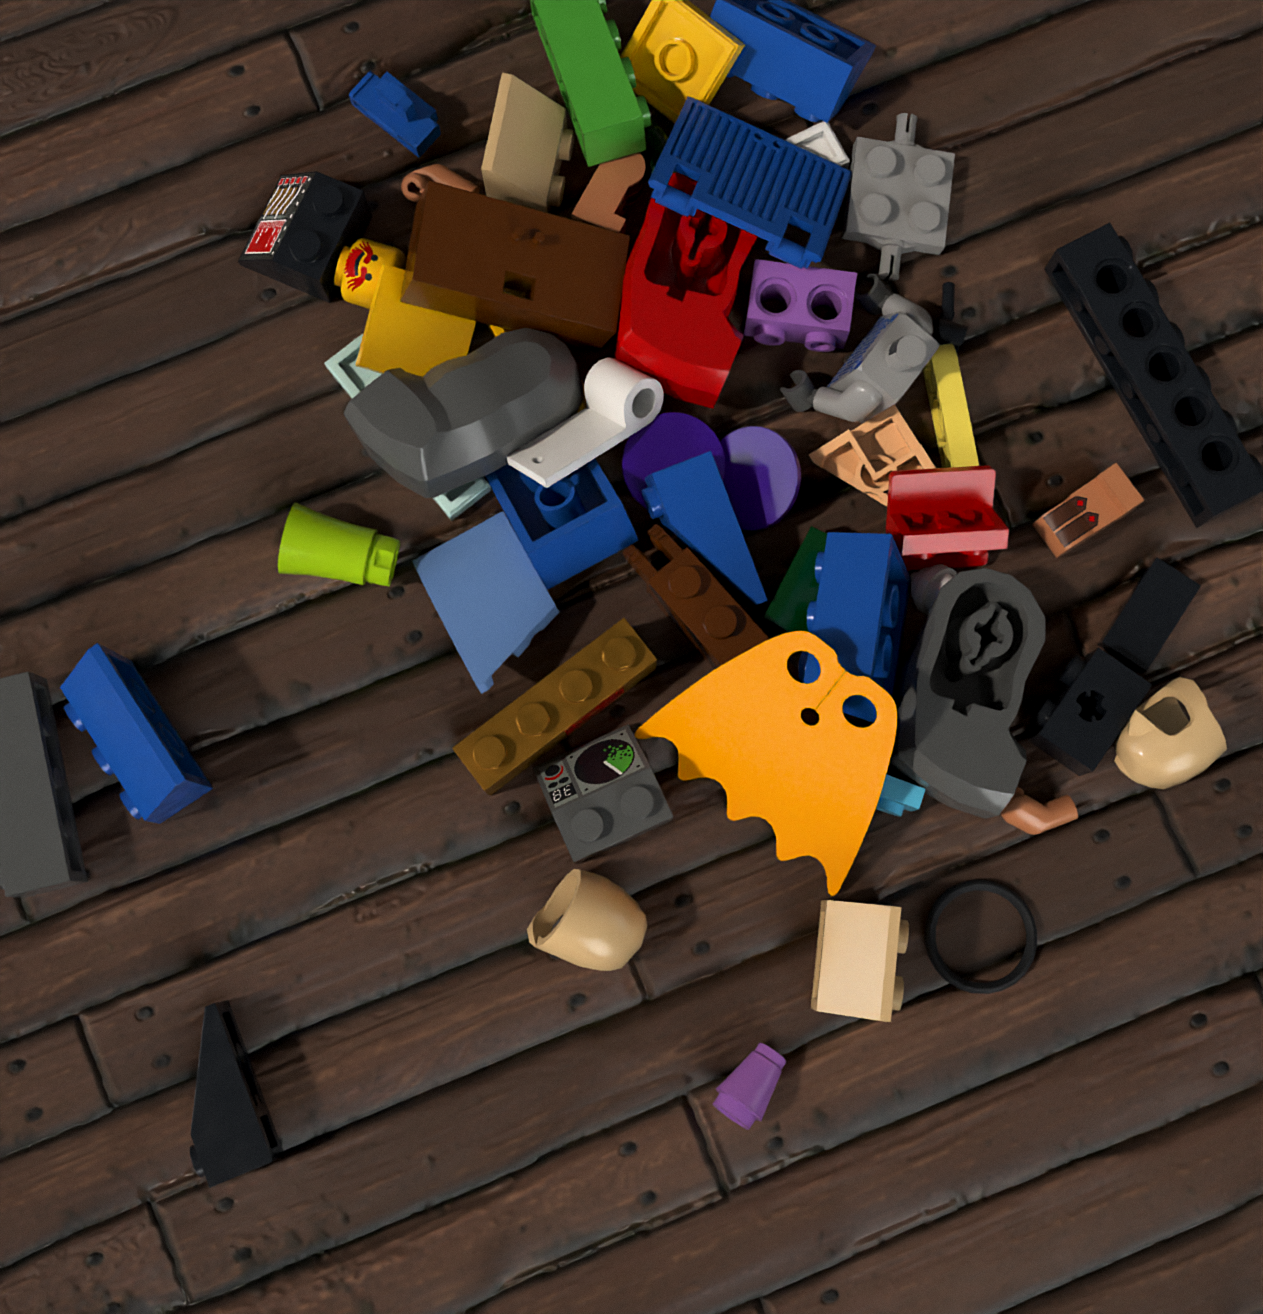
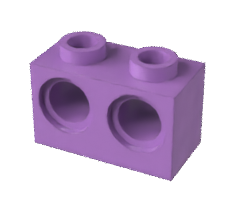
M755 259L744 336L754 337L755 341L765 345H781L784 341L805 344L807 349L816 352H831L835 348L844 349L850 332L857 273L811 266L808 269L804 267L800 269L788 263ZM768 299H776L785 305L786 310L780 313H771L765 310L761 303ZM817 306H827L835 312L837 317L831 320H823L818 318L812 309Z

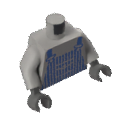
M868 274L865 278L873 286L872 289L862 295L855 291L854 297L870 315L882 313L883 316L879 317L827 387L822 386L816 390L805 371L796 370L790 374L796 386L791 389L781 387V392L793 410L797 412H803L813 406L815 411L850 422L859 421L861 424L865 423L896 404L938 350L939 343L931 336L933 327L929 313L921 306L901 295L892 294L876 274Z

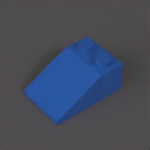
M595 458L548 488L508 464L494 473L485 476L547 590L639 541L621 500Z

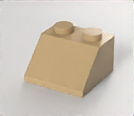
M502 73L481 168L486 195L551 214L552 206L561 207L565 177L559 176L562 160L570 161L575 131L567 129L566 109L516 76Z

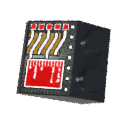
M317 171L281 175L238 263L245 268L331 303L339 287L334 285V275L340 253L344 246L352 247L358 239L363 238L373 217L364 191Z

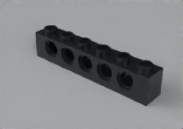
M1108 223L1056 249L1044 270L1196 529L1249 502L1262 493V465L1254 455L1248 454L1237 436L1238 429L1234 418L1228 411L1221 409L1211 392V382L1207 373L1202 367L1195 365L1185 348V339L1180 328L1174 322H1169L1159 305V296L1155 286L1150 280L1143 278L1135 265L1133 252L1128 241L1123 236H1118L1111 223ZM1097 280L1109 282L1114 287L1116 293L1112 294L1103 291L1099 287ZM1127 322L1135 325L1139 329L1141 337H1134L1128 334L1123 327V323ZM1149 365L1162 369L1167 381H1159L1154 378L1149 371ZM1175 409L1186 411L1192 419V426L1181 423L1176 417ZM1202 452L1209 453L1216 459L1218 471L1211 470L1204 464Z

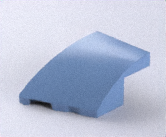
M503 511L412 561L450 638L481 694L488 691L494 685L492 674L511 654L519 657L530 645L534 635L544 630L559 613Z

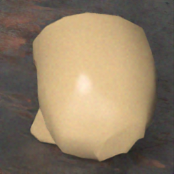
M1178 677L1171 680L1134 710L1132 716L1114 740V748L1117 754L1114 761L1120 772L1136 783L1151 788L1166 789L1185 783L1205 771L1227 750L1226 739L1220 725L1208 707L1205 695L1195 681ZM1178 700L1185 705L1190 721H1188L1183 713Z
M573 869L556 887L546 905L536 913L527 928L529 942L535 948L580 967L612 971L622 968L641 948L647 929V919L639 904L622 887L601 875ZM563 915V917H562V919L560 920V922L557 924V926H556V927L553 929V931H552L553 925H554V924L558 921V919Z

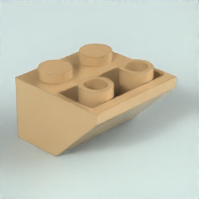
M833 900L821 901L811 1009L825 1013L891 1022L892 1010L899 1011L901 1009L904 991L903 977L895 976L897 953L905 954L909 936L908 920L901 919L902 907Z

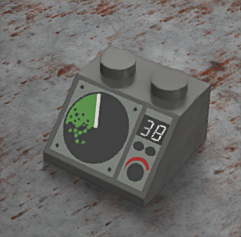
M629 724L533 767L554 820L575 864L664 825L673 819V814Z

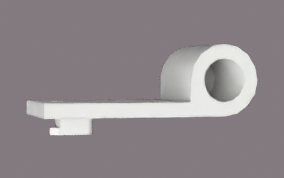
M607 357L599 360L588 372L584 383L587 407L508 455V465L544 487H550L650 424L660 412L663 404L664 391L661 383L615 358Z

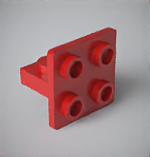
M990 465L899 470L890 473L886 534H892L908 571L921 570L922 568L937 564H943L950 568L984 566L988 562L989 550L1007 549L1009 528L993 509L996 472Z

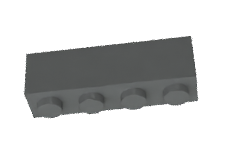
M29 671L0 678V888L4 890L5 897L27 898L86 883L88 881L47 679Z

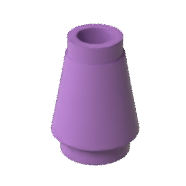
M759 1043L756 1049L716 1088L719 1095L713 1102V1106L730 1120L749 1130L755 1120L762 1121L782 1073L781 1070L787 1061L769 1046Z

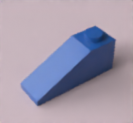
M709 451L645 477L647 488L642 489V497L651 518L659 517L662 526L685 548L688 547L702 564L747 605H758L768 601L712 452Z

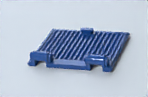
M688 96L648 184L650 185L649 187L654 189L651 198L655 199V203L686 217L689 215L694 217L697 209L767 240L765 250L769 251V255L800 269L803 267L808 269L811 261L817 263L821 262L852 172ZM673 171L697 181L692 195L668 185ZM788 223L811 233L806 247L783 238Z

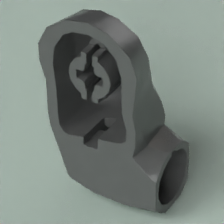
M522 328L501 333L469 355L447 360L431 368L423 377L408 373L401 368L389 369L351 399L343 414L348 425L372 460L401 485L424 498H435L470 481L494 473L508 464V455L576 414L583 401L581 373L566 344L550 333Z
M981 568L959 572L941 587L900 667L894 696L897 708V730L889 765L907 782L925 788L926 794L946 806L984 819L998 816L1007 806L1016 791L1026 764V750L1017 742L1009 728L1021 705L1025 681L1045 642V616L1031 591L1013 576L992 569Z

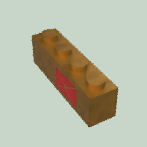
M623 618L452 749L482 789L491 796L656 670L657 659L627 620Z

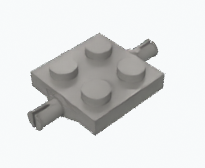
M901 113L896 116L895 140L886 142L857 136L852 149L850 165L852 175L848 184L842 239L864 242L877 250H881L878 277L884 281L888 276L889 282L899 280L901 254L917 251L940 255L945 248L955 153L927 149L915 144V130L918 118L916 115L911 114L907 120L908 113Z

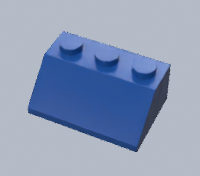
M716 0L710 15L714 21L745 44L726 77L731 78L735 75L749 82L751 90L763 98L770 100L780 98L795 106L794 111L800 117L811 122H821L822 120L828 123L841 110L876 47L875 44L788 0Z
M828 532L825 551L818 552L815 561V578L819 584L817 601H811L808 606V631L835 650L838 662L846 671L855 676L871 678L894 699L911 577L892 534ZM807 651L801 653L798 673L801 683H812L819 678L821 673L818 660ZM852 695L845 699L843 713L872 723L875 722L877 711L874 704L868 698L861 695Z
M99 643L89 648L60 687L69 701L64 706V710L76 728L81 732L87 730L97 746L92 749V754L99 766L109 776L115 774L125 790L119 795L129 813L137 820L143 818L144 821L161 824L212 790L213 787L132 661Z

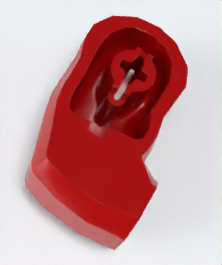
M676 172L672 174L668 185L692 195L697 181ZM651 198L644 224L626 264L615 353L616 359L656 379L661 383L664 393L678 400L713 409L744 334L736 329L728 316L737 293L740 269L758 236L697 209L694 217L690 215L686 217L655 203V199Z

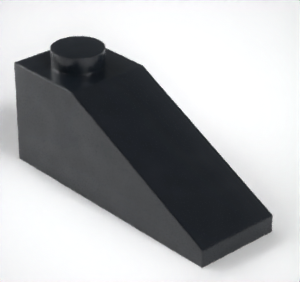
M229 1000L213 1003L204 1009L190 1133L194 1145L190 1146L189 1150L192 1165L199 1177H206L209 1188L271 1163L284 1154Z

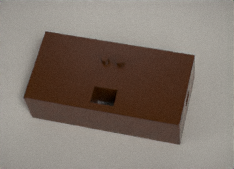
M429 180L415 209L400 302L509 330L530 328L550 333L564 344L598 352L617 330L630 236Z

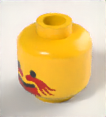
M366 238L358 239L352 247H343L336 265L334 285L341 288V294L345 301L370 309L381 266L388 264L405 270V254L392 246Z

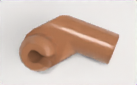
M434 164L414 170L404 177L401 184L404 196L418 203L429 180L479 194L480 190L478 186L441 164Z
M1018 786L1013 797L1000 813L1001 817L1008 824L1032 835L1043 833L1078 819L1076 806L1068 794L1041 804L1033 798L1024 795V791Z

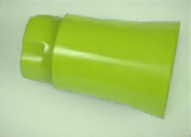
M295 502L287 517L281 539L278 573L330 578L363 586L366 582L390 586L399 555L400 541L383 534H377L376 529L348 523Z

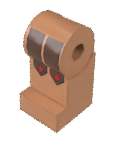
M637 152L599 164L572 212V220L626 234V219L622 216L627 206L637 201L644 190L646 166L641 153Z
M1115 463L1069 495L1066 500L1041 516L1032 526L1054 556L1058 558L1123 518L1145 500L1119 465Z

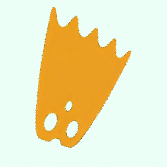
M800 630L784 633L766 640L711 671L655 713L636 730L634 735L638 739L663 737L673 742L678 749V777L681 780L711 778L719 782L726 791L727 817L731 821L748 817L765 819L775 832L776 855L778 859L786 861L808 855L818 859L826 872L828 893L830 896H834L839 892L855 860L877 807L895 743L897 708L893 697L869 677L850 674L841 667L833 648L816 635ZM807 651L818 660L821 673L816 681L808 684L800 683L790 675L787 668V660L793 652ZM852 695H861L868 698L874 704L877 711L875 722L864 728L856 727L849 723L843 714L845 699ZM805 708L816 709V712L819 714V722L815 725L806 724L801 718L802 710Z

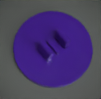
M678 412L658 414L650 424L631 435L625 444L621 461L625 485L632 497L647 509L642 497V489L647 488L645 477L709 451L712 452L723 481L725 457L721 443L712 429L696 417Z
M758 426L737 429L720 441L725 457L723 484L740 529L747 531L763 530L778 523L793 507L801 484L800 463L792 445L776 431Z

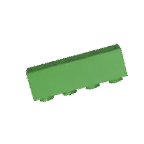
M530 0L535 25L588 167L646 150L644 128L652 125L649 108L643 95L635 97L633 88H636V79L629 57L620 58L618 51L622 47L614 19L606 21L603 15L607 13L606 1Z

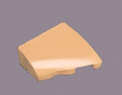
M895 404L852 431L848 429L809 454L814 464L886 507L888 503L889 475L892 471L936 468Z

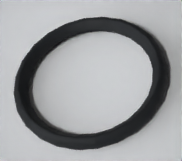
M973 879L950 887L936 899L925 923L924 942L931 963L945 981L958 989L970 993L990 994L1005 990L1018 982L1026 974L1034 960L1037 949V928L1030 909L1016 892L1003 884L991 880ZM975 890L989 891L1007 899L1018 910L1026 930V946L1023 957L1017 967L1005 977L987 983L972 982L953 973L943 962L936 944V926L945 906L957 896Z

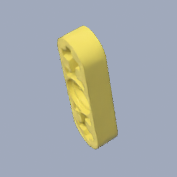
M952 343L939 345L938 350L923 368L941 465L942 468L979 466L958 356Z

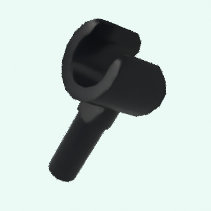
M945 282L942 285V312L940 313V321L933 338L939 345L952 343L956 353H958L968 327L953 322L955 314V284Z

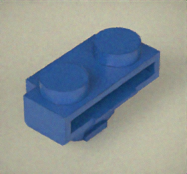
M369 71L349 93L351 104L418 158L441 135L439 124L436 123L438 120L436 110L388 72L379 78Z

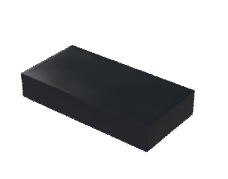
M1156 557L1150 562L1097 645L1139 673L1146 672L1201 585Z

